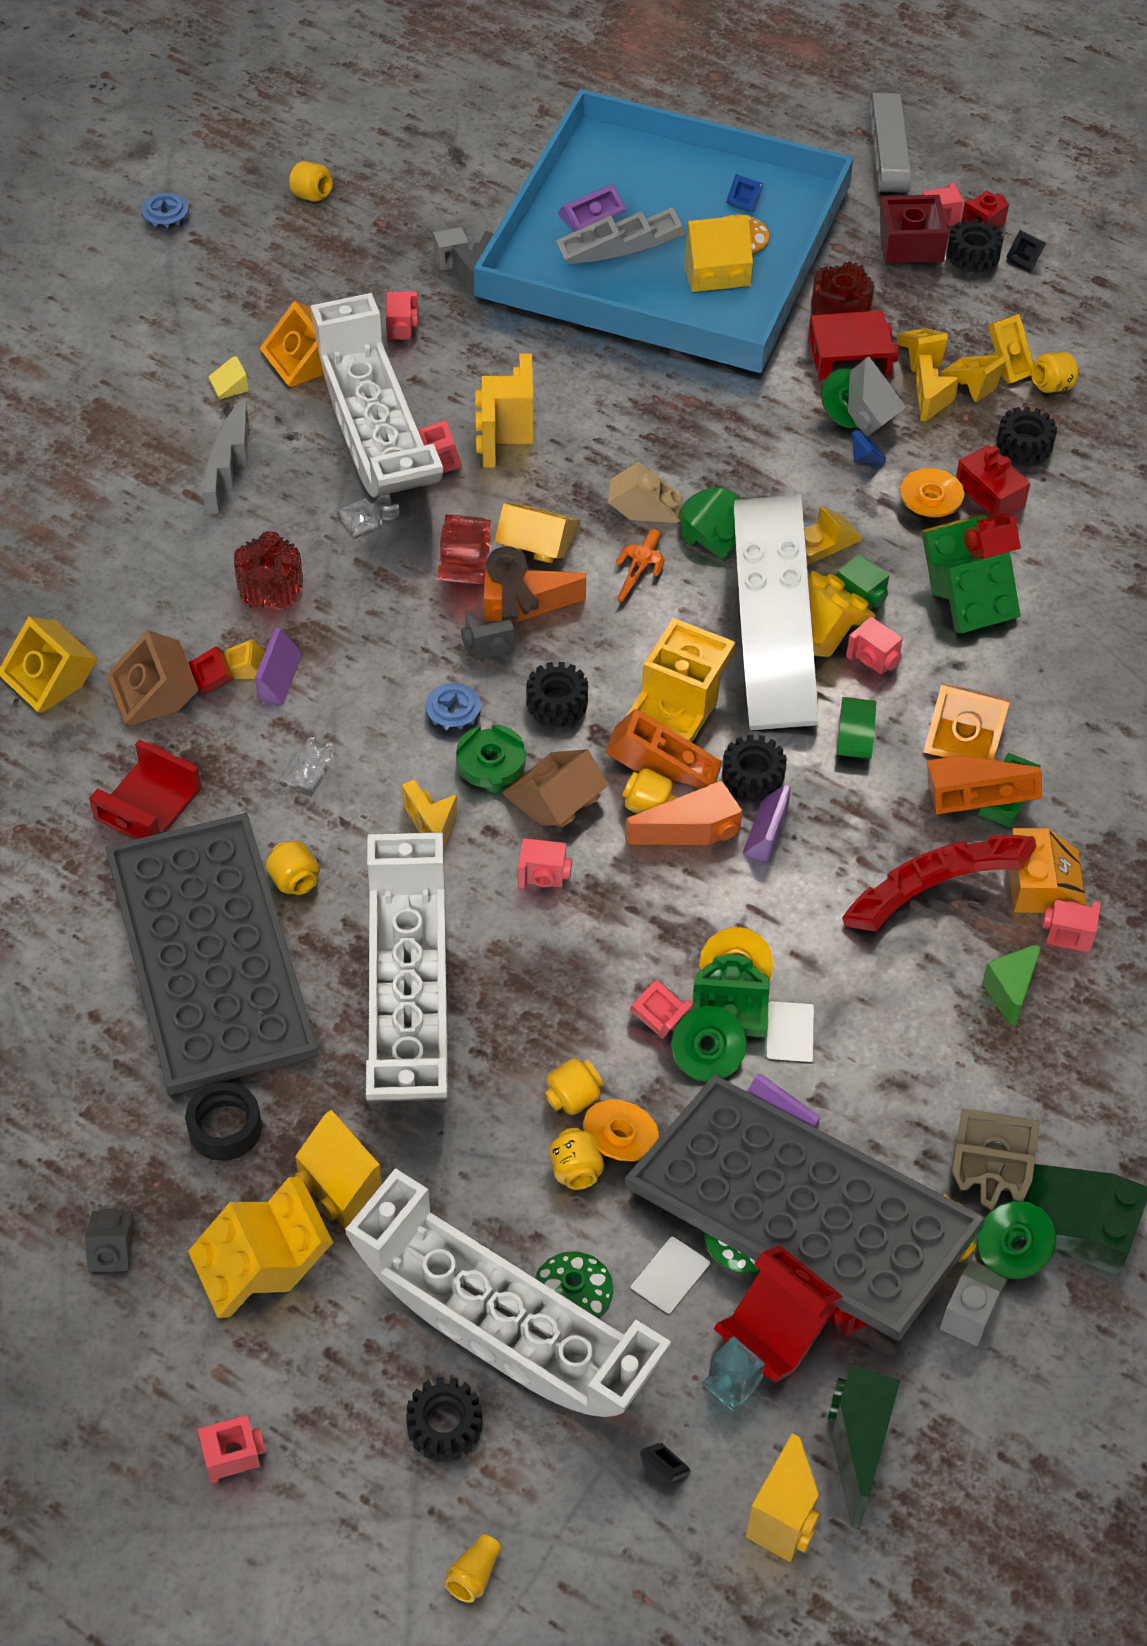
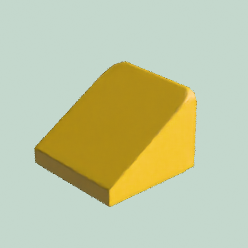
M253 639L225 650V657L233 679H255L265 650Z

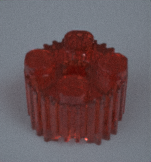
M849 261L848 263H843L841 267L835 265V268L830 266L829 269L828 266L820 267L814 276L811 300L812 315L871 311L875 285H873L874 282L871 281V277H867L868 274L865 273L863 265L858 266V263L852 264Z
M453 514L445 515V525L442 526L440 539V560H442V563L438 565V580L476 585L479 583L485 584L487 554L490 552L491 520Z
M266 531L259 536L258 540L253 538L252 542L247 541L246 546L241 545L240 548L235 550L234 569L240 599L243 600L244 604H248L250 608L253 606L258 607V604H261L263 608L265 605H268L269 608L275 605L277 608L286 609L287 605L292 606V602H297V593H300V588L303 587L301 555L293 543L290 544L289 540L283 541V537H280L276 532Z

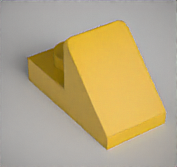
M1020 314L988 324L995 352L986 356L1005 355L1007 360L1001 377L1009 384L1031 376L1034 362Z
M921 328L896 333L898 346L909 349L912 372L917 370L919 355H932L933 368L940 367L948 341L946 332Z
M919 355L915 376L920 421H927L955 400L959 379L958 377H938V368H933L932 355Z
M1005 355L961 357L941 372L943 377H958L960 385L967 384L973 401L978 403L996 389L1007 360Z
M820 506L817 524L804 529L807 565L860 542L862 536L843 515Z
M415 779L402 784L403 807L420 833H443L444 850L457 818L456 794L433 803L427 790L422 791Z

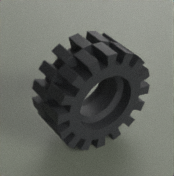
M973 218L972 223L968 219L963 220L962 224L958 222L955 224V228L952 227L950 231L947 257L948 259L951 258L950 262L953 265L958 263L957 268L961 270L965 266L967 267V272H972L973 268L977 269V273L982 272L983 267L988 271L992 266L995 267L1000 259L1003 244L1002 231L1000 229L996 230V225L993 223L988 226V221L986 220L978 223V219Z
M1026 406L1024 411H1021L1020 407L1014 408L1013 412L1007 411L1005 416L1001 418L996 439V446L999 449L1001 448V455L1008 454L1011 462L1016 458L1018 459L1017 464L1023 465L1024 460L1028 461V465H1034L1035 459L1038 463L1043 462L1044 457L1048 459L1053 450L1057 433L1054 419L1049 420L1050 415L1046 412L1040 415L1041 410L1038 408L1034 412L1030 411V407ZM1019 434H1029L1035 438H1026Z
M548 662L547 669L540 665L536 667V673L533 671L530 673L529 680L526 683V705L528 706V712L530 715L534 714L536 721L540 722L544 718V725L550 726L551 721H556V727H562V721L566 720L567 725L573 724L574 717L579 720L582 718V712H586L588 680L587 677L584 678V673L581 670L575 672L576 666L572 664L568 668H564L565 662H559L558 667H554L553 662ZM551 690H563L570 695L565 698L554 699L546 696L545 693Z
M752 734L747 735L746 741L739 737L736 738L735 744L731 742L723 755L721 777H723L722 782L724 785H728V790L731 794L738 791L737 798L743 800L744 796L748 795L751 802H755V796H759L760 800L763 801L767 794L770 795L783 786L787 758L786 754L783 755V748L781 746L775 748L776 741L770 739L766 743L765 736L759 735V740H754ZM746 763H758L767 768V771L750 773L742 769L741 766Z
M437 1377V1385L432 1386L429 1380L424 1382L423 1391L421 1392L416 1388L412 1393L413 1401L408 1400L406 1414L408 1436L410 1441L413 1440V1447L418 1452L421 1449L424 1450V1457L431 1460L432 1455L436 1454L438 1462H445V1455H451L454 1461L460 1459L459 1452L463 1450L467 1455L472 1451V1443L477 1445L483 1425L481 1404L479 1405L478 1395L476 1392L471 1394V1387L464 1382L462 1387L458 1386V1379L451 1377L450 1384H444V1377ZM442 1406L456 1409L461 1416L459 1425L450 1432L435 1431L428 1423V1417L434 1409Z

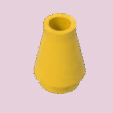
M486 1534L480 1535L477 1541L446 1570L447 1578L444 1581V1585L451 1595L465 1603H472L476 1597L483 1596L496 1559L502 1551V1547L497 1540Z

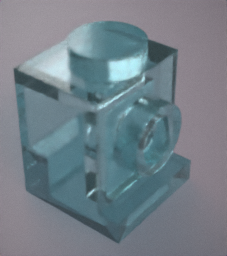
M733 1336L711 1358L709 1376L703 1381V1386L734 1412L761 1384L765 1363Z

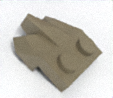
M962 1108L952 1173L960 1190H968L974 1184L981 1185V1205L989 1211H993L1002 1190L1011 1192L1013 1200L1023 1202L1032 1183L1040 1120Z

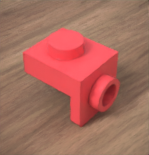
M655 979L632 1004L629 1010L659 1037L664 1039L671 1030H674L680 1018L688 1013L694 1003L689 999L684 1003L681 1002Z

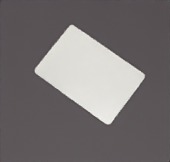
M774 1001L768 1003L767 1059L800 1062L813 1061L814 1006L812 1004Z
M670 1237L633 1282L631 1289L666 1314H670L707 1269L710 1261L677 1238Z

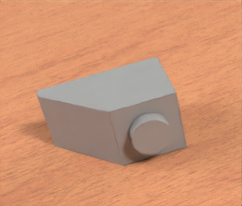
M867 357L850 371L848 413L853 418L855 425L868 437L906 408L870 357Z
M971 1260L962 1273L947 1305L940 1330L978 1347L1008 1278H1004L989 1268Z

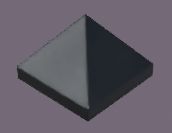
M1019 230L1006 257L1033 270L1046 242Z
M663 1443L643 1448L639 1453L649 1484L672 1482L688 1476L691 1472L690 1468Z

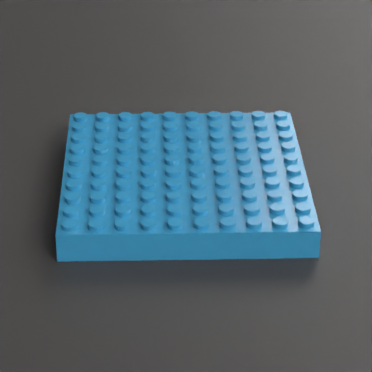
M580 89L474 266V296L762 373L850 187L854 157ZM735 174L764 183L754 212L726 203ZM611 184L614 185L627 209L626 212L613 217L615 223L641 211L647 219L673 207L685 231L683 236L632 254L600 261L566 264L556 243V240L574 232L558 215L562 206ZM743 214L755 217L767 226L770 232L769 243L763 250L752 254L753 268L750 286L691 292L684 270L688 221Z

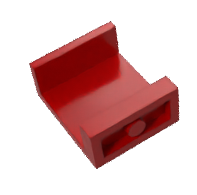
M883 310L810 316L808 341L818 381L825 380L832 373L833 361L861 360L867 357L871 359L880 358L885 376L891 375L893 363L898 361L897 344H892V326L890 322L886 323Z
M140 739L135 743L138 763L116 789L109 794L97 788L89 797L94 820L133 839L167 832L202 789L199 770L193 762L185 758L180 759L167 753L162 747L148 744Z
M781 1245L761 1253L754 1264L761 1271L731 1317L717 1322L713 1328L723 1337L724 1343L730 1349L742 1353L754 1363V1367L759 1374L775 1382L795 1372L843 1298L841 1294Z

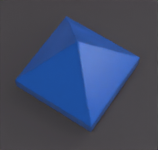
M735 174L726 203L754 212L764 183Z
M860 430L852 432L854 462L884 464L886 462V457L869 437Z

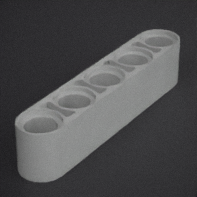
M872 92L870 96V121L879 192L909 193L911 169L901 93Z

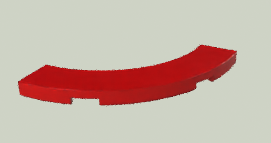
M1021 835L990 836L986 842L967 845L966 841H960L913 858L887 874L888 879L874 889L869 887L858 897L842 917L845 927L878 931L884 921L913 896L954 877L987 870H1022L1037 847L1034 836Z

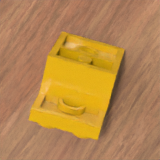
M519 353V366L513 367V376H481L482 389H475L476 409H482V412H475L476 432H482V435H476V454H483V467H496L495 445L533 444L532 353Z
M812 571L807 574L814 656L831 657L852 625H862L870 617L875 618L876 615L867 608L869 604L865 599L857 594H850L844 589L845 583L833 574L824 576Z
M673 618L643 664L642 691L627 715L636 708L692 743L718 701L720 674L735 652L736 642Z
M289 1177L268 1202H229L188 1250V1253L217 1318H230L252 1293L290 1292L333 1244V1241L302 1177Z

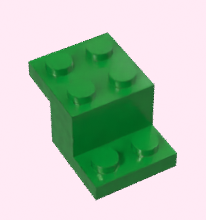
M980 514L921 530L932 594L949 599L955 632L960 634L1021 617L1010 552L984 559L970 555L965 546L964 534L966 529L976 527L977 521L986 519L987 515Z

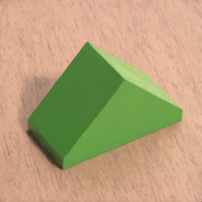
M1032 945L987 963L982 983L1010 1025L1016 1026L1041 949L1039 946Z

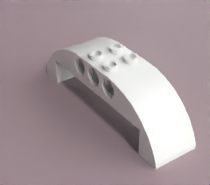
M372 293L311 305L313 327L329 395L355 467L367 492L372 497L439 483L443 475V465L434 444L424 446L382 344L380 312Z
M801 494L734 500L741 632L750 730L819 725Z
M443 833L368 834L367 867L370 890L369 1060H366L367 1102L447 1100L448 1051Z
M396 1168L345 1229L346 1235L368 1267L417 1315L516 1382L538 1395L573 1411L600 1417L617 1416L624 1413L671 1347L670 1340L636 1319L625 1334L620 1333L430 1213L429 1189Z

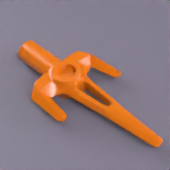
M650 529L641 546L630 544L624 547L615 562L616 565H620L627 555L633 558L628 575L617 599L619 602L624 601L645 567L651 563H656L653 576L659 575L665 559L660 552L654 550L661 537V533L658 530ZM638 566L639 569L637 570L636 574L633 577H631L635 567Z

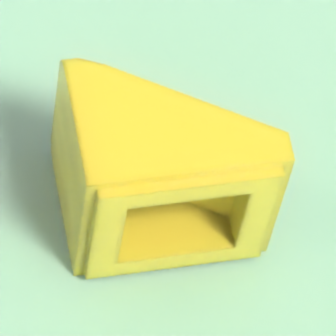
M237 356L230 358L208 376L219 400L249 391L246 372Z

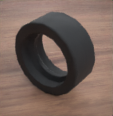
M220 1082L208 1085L197 1092L187 1106L185 1120L190 1142L199 1154L211 1160L228 1161L240 1158L252 1150L260 1138L262 1121L257 1099L248 1089L236 1083ZM235 1106L246 1113L247 1122L245 1126L234 1135L223 1138L212 1137L202 1131V1118L214 1108Z

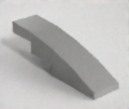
M671 207L647 219L642 211L616 223L610 215L556 240V243L566 264L600 261L632 254L683 236L685 231L674 208Z
M239 399L224 421L213 444L206 466L203 485L206 515L219 514L220 491H233L234 467H247L249 417L246 399Z

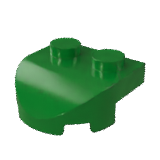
M710 488L694 494L684 503L678 514V519L681 520L683 527L681 534L685 541L691 547L698 541L723 561L736 544L734 500L741 499L731 491L723 488Z
M739 955L717 956L711 964L702 970L699 969L696 974L692 1009L703 1006L723 1008L735 1015L744 1028L745 1036L767 1037L770 992L768 977L754 967L752 960Z

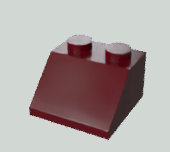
M939 195L880 197L881 247L885 263L944 261L949 232Z

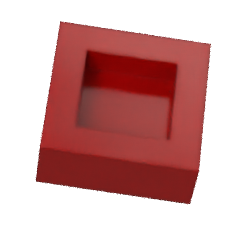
M217 646L188 663L198 691L205 695L233 679L224 651Z

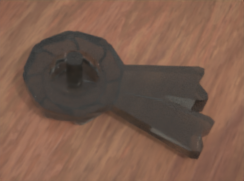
M510 546L493 550L486 561V570L491 581L502 585V621L509 618L518 620L517 600L524 615H528L530 610L539 609L538 600L522 580L528 569L525 555L522 551Z

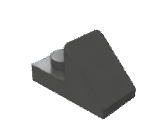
M484 232L480 242L474 244L473 250L457 246L452 248L453 270L472 295H474V266L491 240L493 233Z

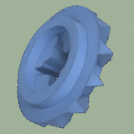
M174 193L155 194L147 198L141 207V213L146 224H153L155 228L165 226L168 229L169 225L179 226L180 221L187 220V213L189 212L187 201L182 196ZM164 208H167L168 213L162 212Z
M457 683L445 684L437 687L429 694L426 700V713L432 719L434 726L443 725L446 731L450 727H458L461 731L464 725L474 724L475 718L481 713V701L478 694L466 685ZM457 700L459 709H456L452 714L449 713L448 708H451Z

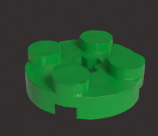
M492 725V729L481 730V726L473 728L466 732L457 744L456 769L458 773L469 783L485 788L490 792L503 790L505 785H509L517 780L525 769L526 751L522 738L515 731L505 726ZM493 753L498 754L495 760H487L484 754L490 756Z

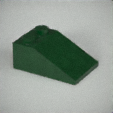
M1034 1164L1032 1183L1023 1202H1030L1042 1208L1053 1221L1057 1235L1056 1252L1119 1276L1130 1252L1147 1203V1186L1113 1173Z
M853 1365L850 1366L847 1380L838 1377L827 1420L835 1422L832 1442L852 1528L860 1530L900 1380Z

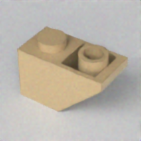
M637 462L610 479L608 503L629 520L677 523L680 521L678 514L682 507V496L676 489L671 488L658 478L653 471Z

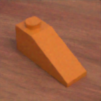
M486 569L484 621L500 622L510 619L511 622H521L586 600V573Z
M636 708L614 727L605 751L606 754L634 771L640 772L642 769L647 768L671 781L697 788H703L715 783L722 763L718 758Z
M963 755L927 761L928 788L936 815L1042 799V771L1040 767Z
M721 780L627 818L626 841L629 845H710L720 840L726 841L740 833L742 810Z

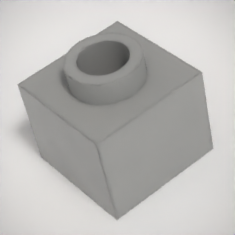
M462 227L433 232L434 258L440 271L453 269V246L468 249V240Z

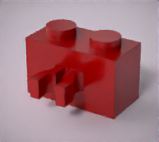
M987 445L959 460L956 478L962 484L964 492L991 518H995V514H1011L1025 507L1030 483L1024 475L1020 474L1010 465L1011 460L1008 457L1004 458L998 454V447Z

